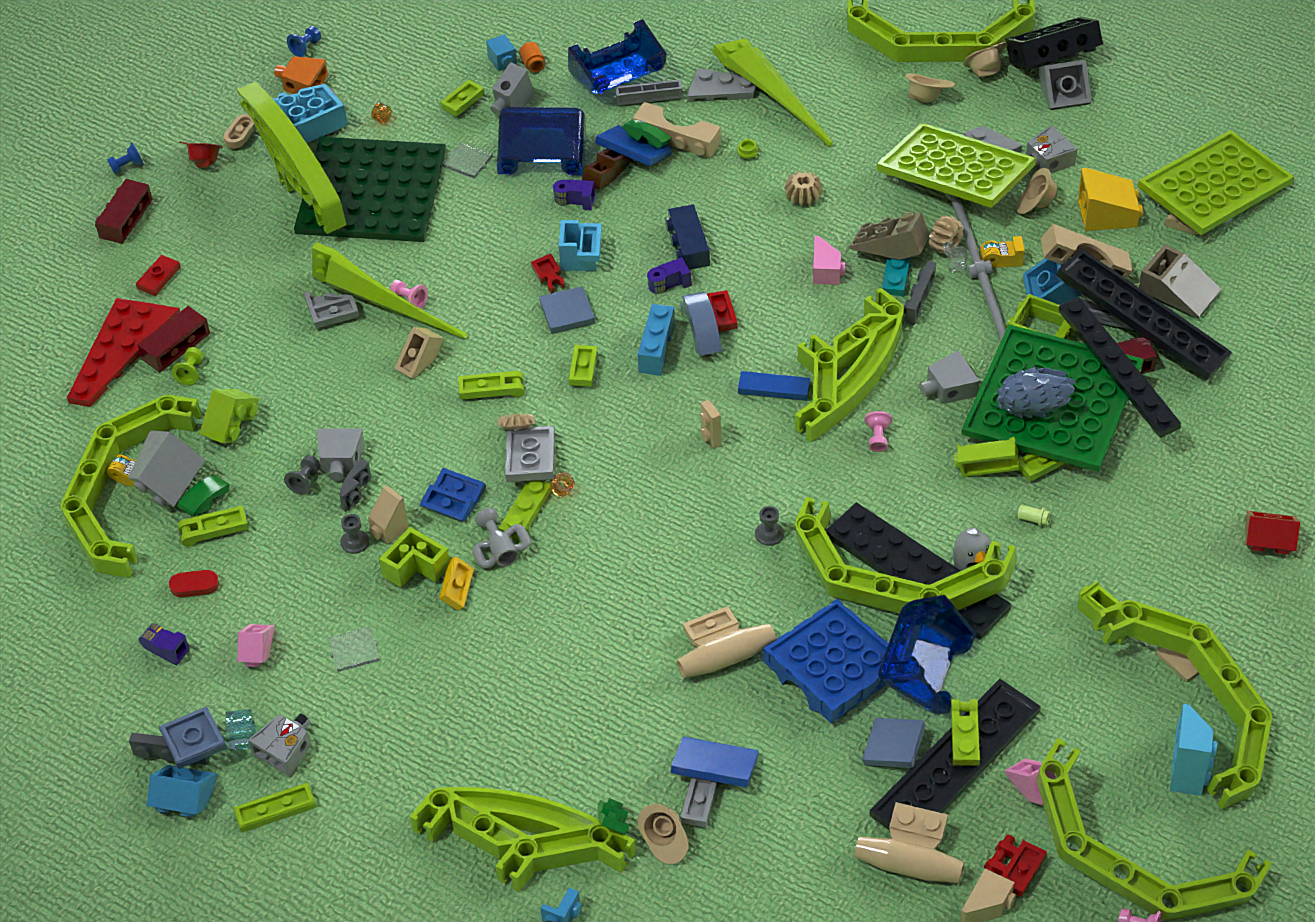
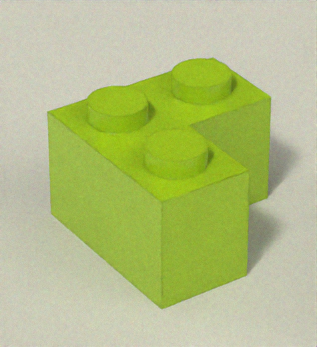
M213 389L199 434L220 443H235L240 433L239 426L241 421L253 420V417L256 415L259 398L238 389Z
M409 527L379 558L382 577L402 587L416 572L437 582L446 572L450 557L447 547Z

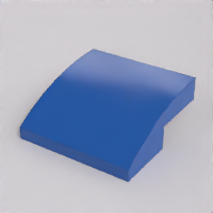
M442 467L434 485H429L420 506L463 522L478 503L486 488V484Z

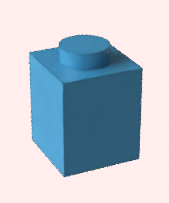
M505 34L486 41L488 58L498 71L506 69L510 63L517 65L516 49Z

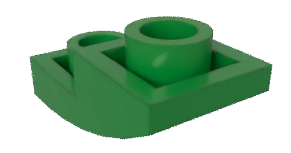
M631 120L622 126L630 138L637 141L646 138L650 145L658 149L667 145L671 140L668 134L643 121Z
M211 475L193 486L177 502V507L192 516L199 515L211 508L213 499L229 492V483L215 475Z
M611 798L608 799V802L600 800L597 812L599 823L604 827L626 835L630 825L625 820L629 812L622 809L623 803Z

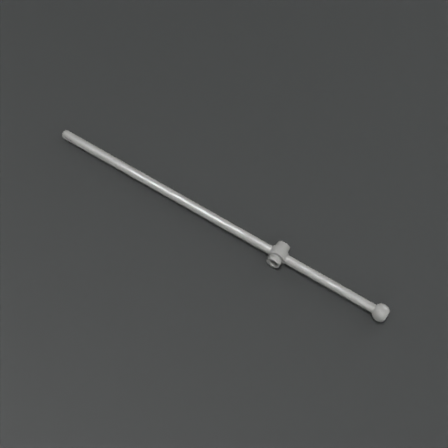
M945 194L947 199L952 201L958 221L964 226L962 232L973 261V265L968 266L970 278L977 277L979 279L999 338L1002 340L1006 327L987 274L993 273L990 260L983 261L981 259L960 197Z

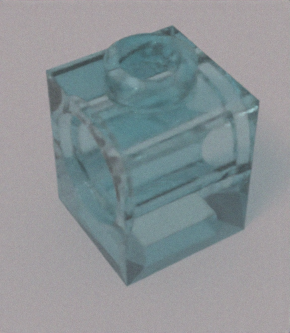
M252 710L226 712V736L230 750L250 748L248 740L256 733Z

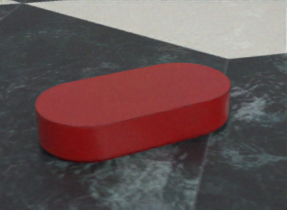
M212 570L177 573L169 580L170 591L176 597L211 594L219 586L218 576Z

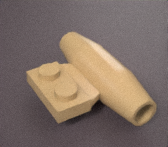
M727 606L683 623V631L693 647L696 646L697 648L677 659V666L683 678L713 673L758 654L764 647L775 642L776 635L770 624L739 630L738 621Z
M897 802L895 803L889 826L892 839L859 837L854 854L855 858L882 870L926 881L960 883L964 867L963 861L935 850L942 843L948 819L947 814Z

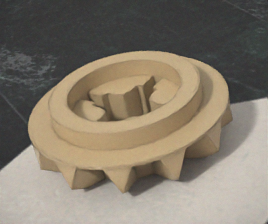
M527 413L505 415L498 418V426L507 430L524 429L531 427V424L535 423L534 416Z

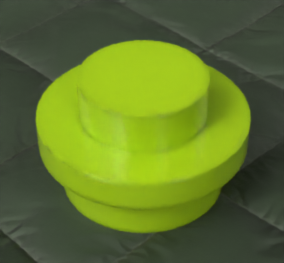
M751 139L742 140L737 147L738 155L745 159L754 158L759 152L756 142Z

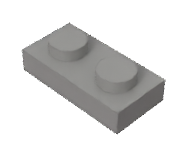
M691 777L680 817L681 823L707 828L718 782Z

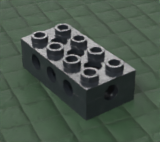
M1082 16L1005 39L1008 44L1007 51L1010 63L1018 65V67H1026V69L1037 68L1043 62L1046 64L1055 63L1058 61V58L1063 56L1065 58L1075 57L1077 52L1080 51L1092 52L1096 50L1097 46L1103 45L1099 20Z

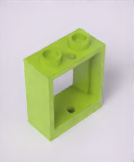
M1031 294L1027 295L1024 302H1019L1016 315L1014 317L1011 316L1007 323V327L1008 325L1033 330L1023 326L1029 315L1059 325L1060 328L1055 334L1056 337L1070 340L1075 332L1059 313L1060 305Z

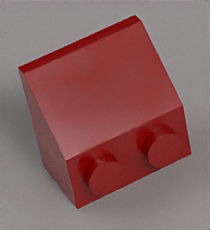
M1246 511L1245 544L1250 546V550L1265 551V548H1274L1275 553L1290 554V550L1297 551L1300 521L1296 516Z

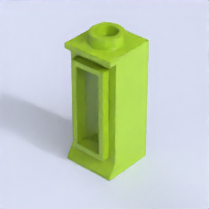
M1015 437L1009 440L964 446L957 444V454H954L955 468L960 469L962 477L1019 470V451Z
M1096 581L1092 585H1087L1081 589L1078 594L1077 609L1091 621H1094L1098 611L1120 602L1100 586L1099 581ZM1106 625L1101 626L1102 630L1105 632L1107 629ZM1125 637L1116 640L1119 645L1123 644Z

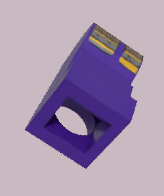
M569 179L558 180L553 184L554 200L558 205H582L583 210L592 211L595 199L594 181Z
M682 257L658 265L647 273L648 288L654 294H661L667 289L682 285L683 288L692 286L691 272Z
M151 623L139 637L140 644L146 650L176 666L190 650L184 634L178 631L173 633L169 630H164L155 623ZM177 648L180 649L178 654L175 652Z

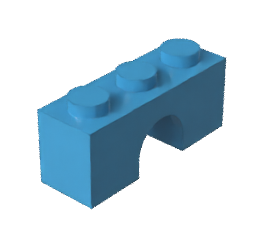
M651 305L638 351L639 373L662 375L666 360L667 341L671 342L675 327V310L673 306Z

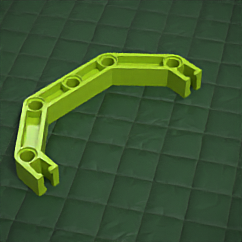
M847 0L848 31L896 62H964L971 54L1006 42V38L1029 32L1034 26V0H1027V4H1018V0H1012L1011 10L980 32H904L869 10L868 0H862L861 6H853V0Z
M164 395L102 423L95 429L65 492L60 507L66 525L97 572L130 578L132 568H130L129 562L136 564L138 560L134 545L110 541L92 513L109 477L106 470L116 455L146 440L150 431H166L174 428L194 432L197 426L194 417L200 419L202 415L198 399Z
M806 497L795 520L798 542L829 595L929 621L940 619L1004 590L1008 585L1017 562L1016 546L1009 545L1008 553L1005 559L1001 561L999 560L1001 543L991 541L983 562L933 584L926 585L845 565L825 531L831 518L830 506L827 501L822 500L821 509L817 516H814L815 499Z
M1125 600L1098 611L1092 626L1096 631H1100L1102 629L1101 626L1106 625L1107 629L1102 637L1105 645L1129 636L1188 657L1238 727L1230 769L1215 775L1206 789L1213 796L1217 794V789L1228 787L1222 791L1223 795L1217 803L1221 810L1250 797L1261 780L1272 713L1211 628L1204 623L1133 600Z
M1060 738L1056 739L1040 766L1036 781L1057 853L1064 862L1149 913L1157 914L1158 911H1161L1163 914L1162 920H1173L1247 903L1252 898L1272 863L1265 859L1261 865L1258 864L1256 870L1260 873L1257 877H1253L1250 873L1244 871L1251 858L1254 860L1257 855L1249 849L1245 852L1232 873L1170 885L1086 835L1068 776L1081 751L1074 747L1072 753H1069L1066 757L1069 761L1063 765L1053 757L1055 753H1059L1061 747H1065L1066 742ZM1045 772H1054L1057 775V779L1048 778ZM1066 843H1075L1078 846L1079 850H1070L1067 847ZM1114 871H1122L1125 873L1126 879L1117 878ZM1236 883L1244 884L1247 892L1239 891ZM1162 899L1171 900L1174 908L1164 906Z

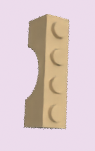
M646 102L641 105L633 117V120L649 123L668 134L671 140L667 145L703 157L711 158L721 143V126L702 120L691 126L673 125L664 118L662 107Z
M1055 224L1041 237L1045 259L1063 265L1079 250L1084 249L1124 278H1127L1132 272L1129 252Z

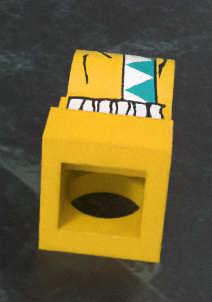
M1022 236L1013 237V241L1007 242L986 241L980 247L982 260H990L992 267L1023 266L1024 245Z
M116 455L106 473L112 480L134 487V482L128 477L136 460L130 459L125 455Z

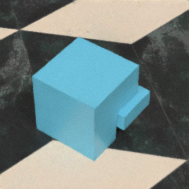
M561 220L559 235L561 271H596L597 262H600L601 223H579V220Z

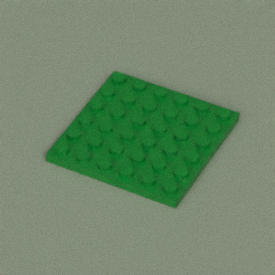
M1008 325L962 427V435L986 442L1009 440L1015 437L1019 451L1099 472L1129 399L1084 343ZM1127 355L1136 368L1141 371L1143 359ZM1032 367H1036V369L1051 368L1052 370H1062L1067 374L1064 377L1075 380V383L1072 385L1075 390L1068 396L1071 400L1061 408L1046 413L1044 418L1034 415L1033 418L1026 416L1020 418L1005 409L999 408L997 389L1002 387L1004 380L1008 376L1014 375L1020 370L1025 371Z

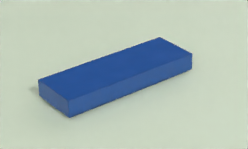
M741 371L738 394L807 401L810 378Z

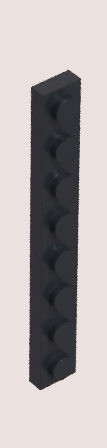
M1077 297L1060 305L1059 313L1159 438L1181 429L1179 419L1081 298Z

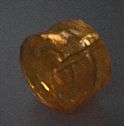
M381 102L377 103L372 110V119L385 124L391 116V107L385 106Z
M561 472L552 479L550 486L554 494L562 497L568 495L573 490L575 482L570 474ZM560 481H563V482L565 483V484H564V486H566L565 488H562V487L560 486V485H561V483H559Z

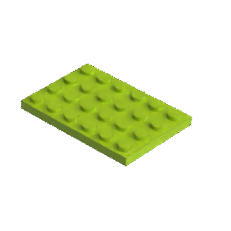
M921 123L877 163V171L992 208L1035 166L1036 158Z
M1229 130L1138 181L1137 187L1197 233L1203 235L1293 183L1295 176L1232 130Z

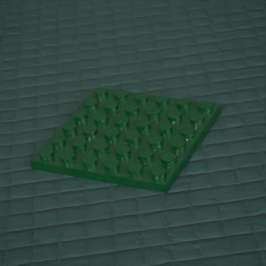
M320 136L314 155L340 198L346 226L327 234L324 231V225L319 226L317 224L313 205L310 206L302 198L294 226L295 234L425 242L445 158L446 144Z

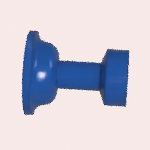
M310 26L305 30V35L302 37L290 34L286 39L287 46L295 56L302 57L306 53L307 43L319 41L321 33L317 27Z
M132 142L130 147L127 148L128 154L118 159L114 157L107 159L114 174L121 172L120 167L130 162L135 165H144Z

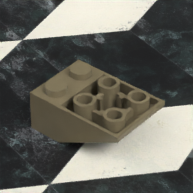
M908 212L899 218L893 219L889 217L883 219L880 223L873 224L869 222L863 224L849 247L852 250L901 260L920 255L929 239L930 233L922 212L915 214Z
M1166 244L1161 247L1141 271L1140 289L1150 296L1198 319L1221 292V288L1185 253Z

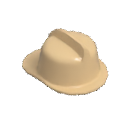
M1002 42L990 48L979 50L968 56L964 60L963 65L971 68L979 77L994 75L1001 68L999 54L1006 49L1008 44L1007 42Z
M908 73L905 76L910 80L908 96L924 103L937 99L942 88H950L956 85L948 80L929 78L914 73Z
M1041 168L1031 177L1027 188L1016 206L1019 214H1025L1034 207L1045 208L1052 202L1057 192V183L1051 179L1049 169Z
M662 804L646 806L639 813L637 821L638 829L650 850L659 861L665 864L680 862L687 854L689 840L681 825L679 815Z

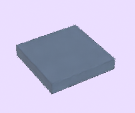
M583 286L539 296L551 334L595 323V318Z
M207 706L159 726L161 735L178 769L227 749L226 743Z
M875 718L862 758L864 765L913 768L926 727L924 720Z

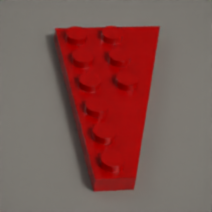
M116 298L67 396L68 403L91 407L108 389L107 385L114 378L118 379L123 374L122 370L128 364L132 365L139 358L140 353L137 344L173 318L178 312H181L180 308Z

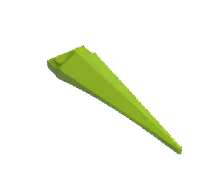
M746 38L714 45L712 52L724 66L765 91L800 119L829 147L832 146V140L759 48L753 47Z
M318 242L312 247V275L319 281L326 282L330 288L347 295H353L355 298L460 338L467 339L468 334L438 319L392 292L350 262L337 250Z

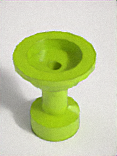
M195 347L188 348L184 354L186 363H177L173 366L171 372L176 381L183 385H193L197 382L199 375L194 365H199L204 357L201 350Z

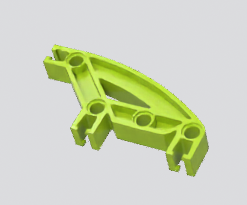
M256 81L237 89L238 95L243 98L240 101L241 107L252 118L275 164L279 182L282 185L285 184L288 192L296 190L310 206L313 205L317 224L319 226L324 225L323 228L327 234L346 226L342 204L337 192L315 155L287 115Z
M881 287L876 290L875 302L872 301L873 297L870 295L864 299L865 316L834 337L833 347L829 346L815 334L810 336L809 349L806 348L807 344L805 342L798 345L797 361L814 374L813 401L795 414V430L798 433H802L804 431L803 428L806 427V439L809 442L814 441L840 422L864 400L880 380L894 355L903 327L904 307ZM853 364L850 367V369L839 380H837V374H839L841 371H843L848 366Z
M479 787L436 788L425 797L410 815L412 831L421 834L423 831L421 827L423 826L426 829L427 839L433 843L447 825L452 822L454 834L500 860L495 866L497 880L506 884L508 881L506 876L509 874V877L512 879L513 889L517 892L521 891L535 872L599 860L622 873L627 866L624 853L622 852L627 853L631 859L636 854L635 839L602 826L597 818L549 799L509 790ZM520 830H524V831H528V832H532V833H536V834H535V835H527V834H525L524 832H522V831H520ZM616 848V849L620 850V853L616 852V851L613 850V849ZM515 867L518 868L516 873L512 871Z

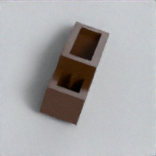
M605 149L597 153L595 162L584 166L582 180L594 181L595 189L601 190L615 180L633 159L610 149Z

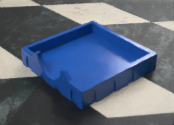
M839 599L834 600L829 606H825L813 614L811 618L798 624L792 631H788L776 639L774 643L764 647L762 661L776 673L781 684H785L787 680L797 684L807 698L809 709L811 711H818L830 723L839 719L903 674L907 662L903 655L896 652L895 648L880 638L866 623L864 624Z

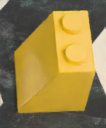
M1081 168L1077 200L1085 231L1138 227L1139 218L1143 217L1142 205H1138L1139 193L1138 189H1134L1132 180L1089 168Z

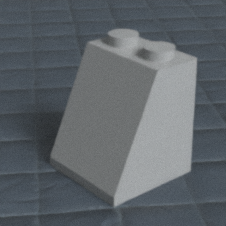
M150 431L128 478L134 482L133 486L144 494L147 492L153 496L151 500L161 507H174L205 462V459L172 433Z

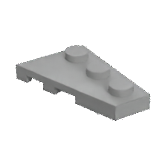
M698 68L687 94V102H695L694 99L706 98V101H714V98L726 97L728 100L754 99L758 87L741 75Z

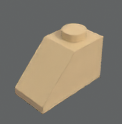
M412 327L395 369L414 379L436 359L444 338L428 328Z
M386 485L382 489L368 519L370 524L369 530L372 536L377 540L381 539L388 545L409 527L404 498Z
M984 869L961 910L960 922H984L1001 917L1005 909H1011L1016 899V894L1013 893L1015 882Z

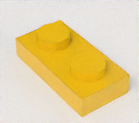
M456 556L449 559L439 599L457 611L464 608L474 568Z

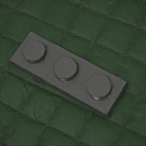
M927 261L925 268H921L919 271L917 285L913 284L911 299L906 300L904 305L906 323L915 325L935 280L936 262Z
M131 733L129 743L133 755L140 758L151 757L165 761L174 760L162 736ZM210 756L192 764L196 765L199 763L208 765Z

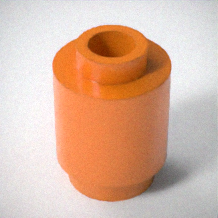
M528 42L520 48V57L528 70L533 73L543 70L545 58L537 43Z

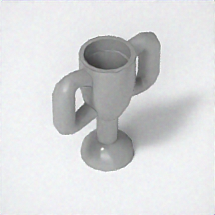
M493 508L484 509L475 517L476 524L479 527L487 528L490 534L489 540L476 544L472 550L477 564L483 569L490 568L496 563L501 567L509 566L518 559L519 552L531 545V538L525 527L521 524L513 525L504 532L498 530L495 524L498 519V513ZM515 532L520 538L521 544H514L510 539ZM484 548H490L493 555L488 561L482 552Z

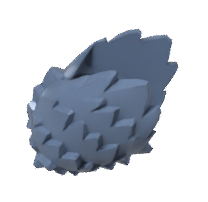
M1036 367L1025 371L1020 370L1016 374L1008 376L1004 380L1002 387L997 389L999 408L1005 409L1020 418H1023V416L1033 418V415L1044 418L1046 413L1061 408L1071 400L1068 396L1075 390L1072 386L1075 380L1064 377L1067 374L1062 370H1052L1051 368L1036 369Z

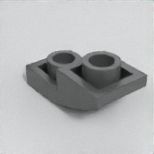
M363 459L352 468L341 487L339 496L342 510L345 512L362 498L360 488L365 486L371 479L369 463Z

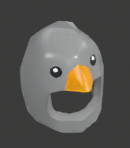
M975 527L968 528L957 535L953 548L955 567L962 571L969 568L968 563L983 562L991 544L990 537Z

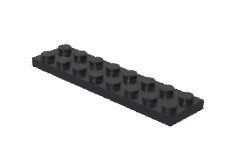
M1084 249L1079 250L1056 273V276L1065 283L1075 288L1085 297H1088L1101 306V308L1111 313L1121 322L1137 331L1140 335L1150 340L1160 349H1163L1206 380L1232 354V351Z
M857 502L826 530L832 542L881 574L930 585L961 571ZM994 594L944 617L981 640L1011 609V603L998 594Z
M999 679L978 700L979 766L953 765L951 727L913 768L870 809L869 816L889 830L896 802L943 813L1040 713L1041 706L1002 679ZM966 712L963 716H969V712Z

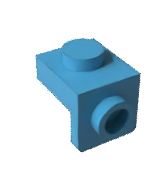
M569 888L558 909L543 904L540 909L542 921L571 922L573 918L576 919L582 909L579 891Z

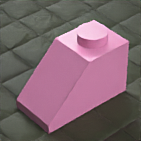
M815 236L813 284L840 285V276H845V262H841V252L820 236Z
M249 624L238 632V662H245V666L257 667L260 666V663L265 662L269 657L275 625Z
M1024 758L1004 770L1006 776L1029 802L1043 805L1036 781V776L1042 762ZM1045 772L1048 778L1056 779L1054 772Z

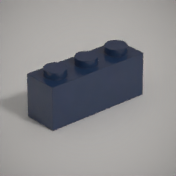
M694 204L668 209V218L665 219L667 231L672 233L670 234L672 247L677 248L675 250L676 259L682 257L689 270L710 266V251Z

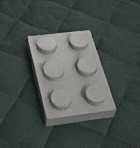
M554 426L507 430L506 482L554 479Z

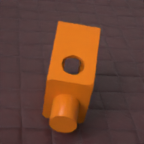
M295 56L291 58L287 66L277 65L274 70V76L282 79L283 89L286 92L296 94L300 89L324 83L328 76L326 60Z

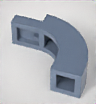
M699 292L682 296L683 301L680 302L681 311L688 317L696 353L701 356L721 352L719 331L707 294Z

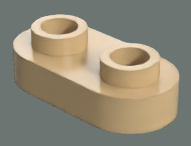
M248 114L239 115L225 131L224 141L227 147L233 149L242 147L256 130V126Z

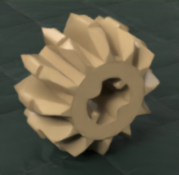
M806 170L804 173L796 171L795 175H789L785 183L787 199L791 200L792 204L799 203L800 206L803 204L810 206L812 202H817L822 193L820 177H816L814 172L808 174Z
M941 216L935 222V226L931 228L929 245L938 253L952 254L954 249L958 248L959 242H961V237L964 235L962 232L964 226L952 216Z

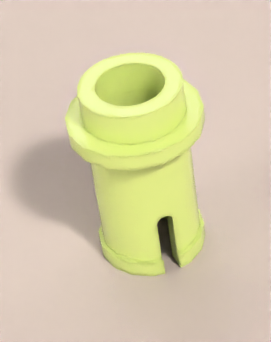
M1024 504L1020 505L1018 519L1038 523V526L1048 524L1050 511H1047L1045 507L1039 509Z

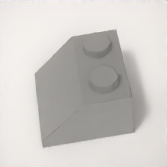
M1086 60L1038 67L1041 89L1049 109L1092 102Z

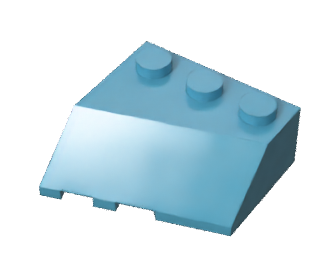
M326 84L303 88L298 93L287 95L286 92L280 93L278 98H273L306 143L348 125L343 103Z
M1183 704L1176 726L1170 791L1201 796L1203 787L1209 785L1210 773L1213 769L1214 757H1216L1217 741H1213L1214 730L1189 704Z

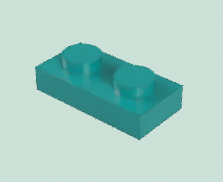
M887 257L882 289L890 295L904 297L910 258L898 260Z

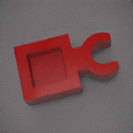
M551 253L531 262V267L541 283L547 281L548 291L551 294L554 293V284H559L562 289L565 288L564 279L559 276L561 275V269Z

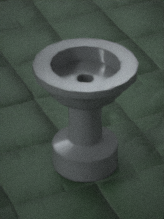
M306 455L300 463L302 469L300 471H290L284 477L286 486L294 493L300 495L308 493L311 488L308 476L309 474H315L321 466L319 460L311 455Z
M765 506L759 512L761 524L755 530V538L763 545L773 546L782 541L784 532L782 527L777 524L779 520L778 509L774 506Z
M348 514L341 520L342 529L346 533L342 536L340 545L345 552L357 554L363 552L368 547L369 537L364 531L360 530V517L356 514Z

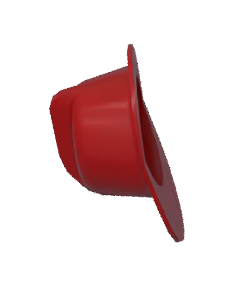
M179 141V143L187 145L189 160L194 162L199 168L209 167L211 163H215L219 149L223 148V146L216 144Z

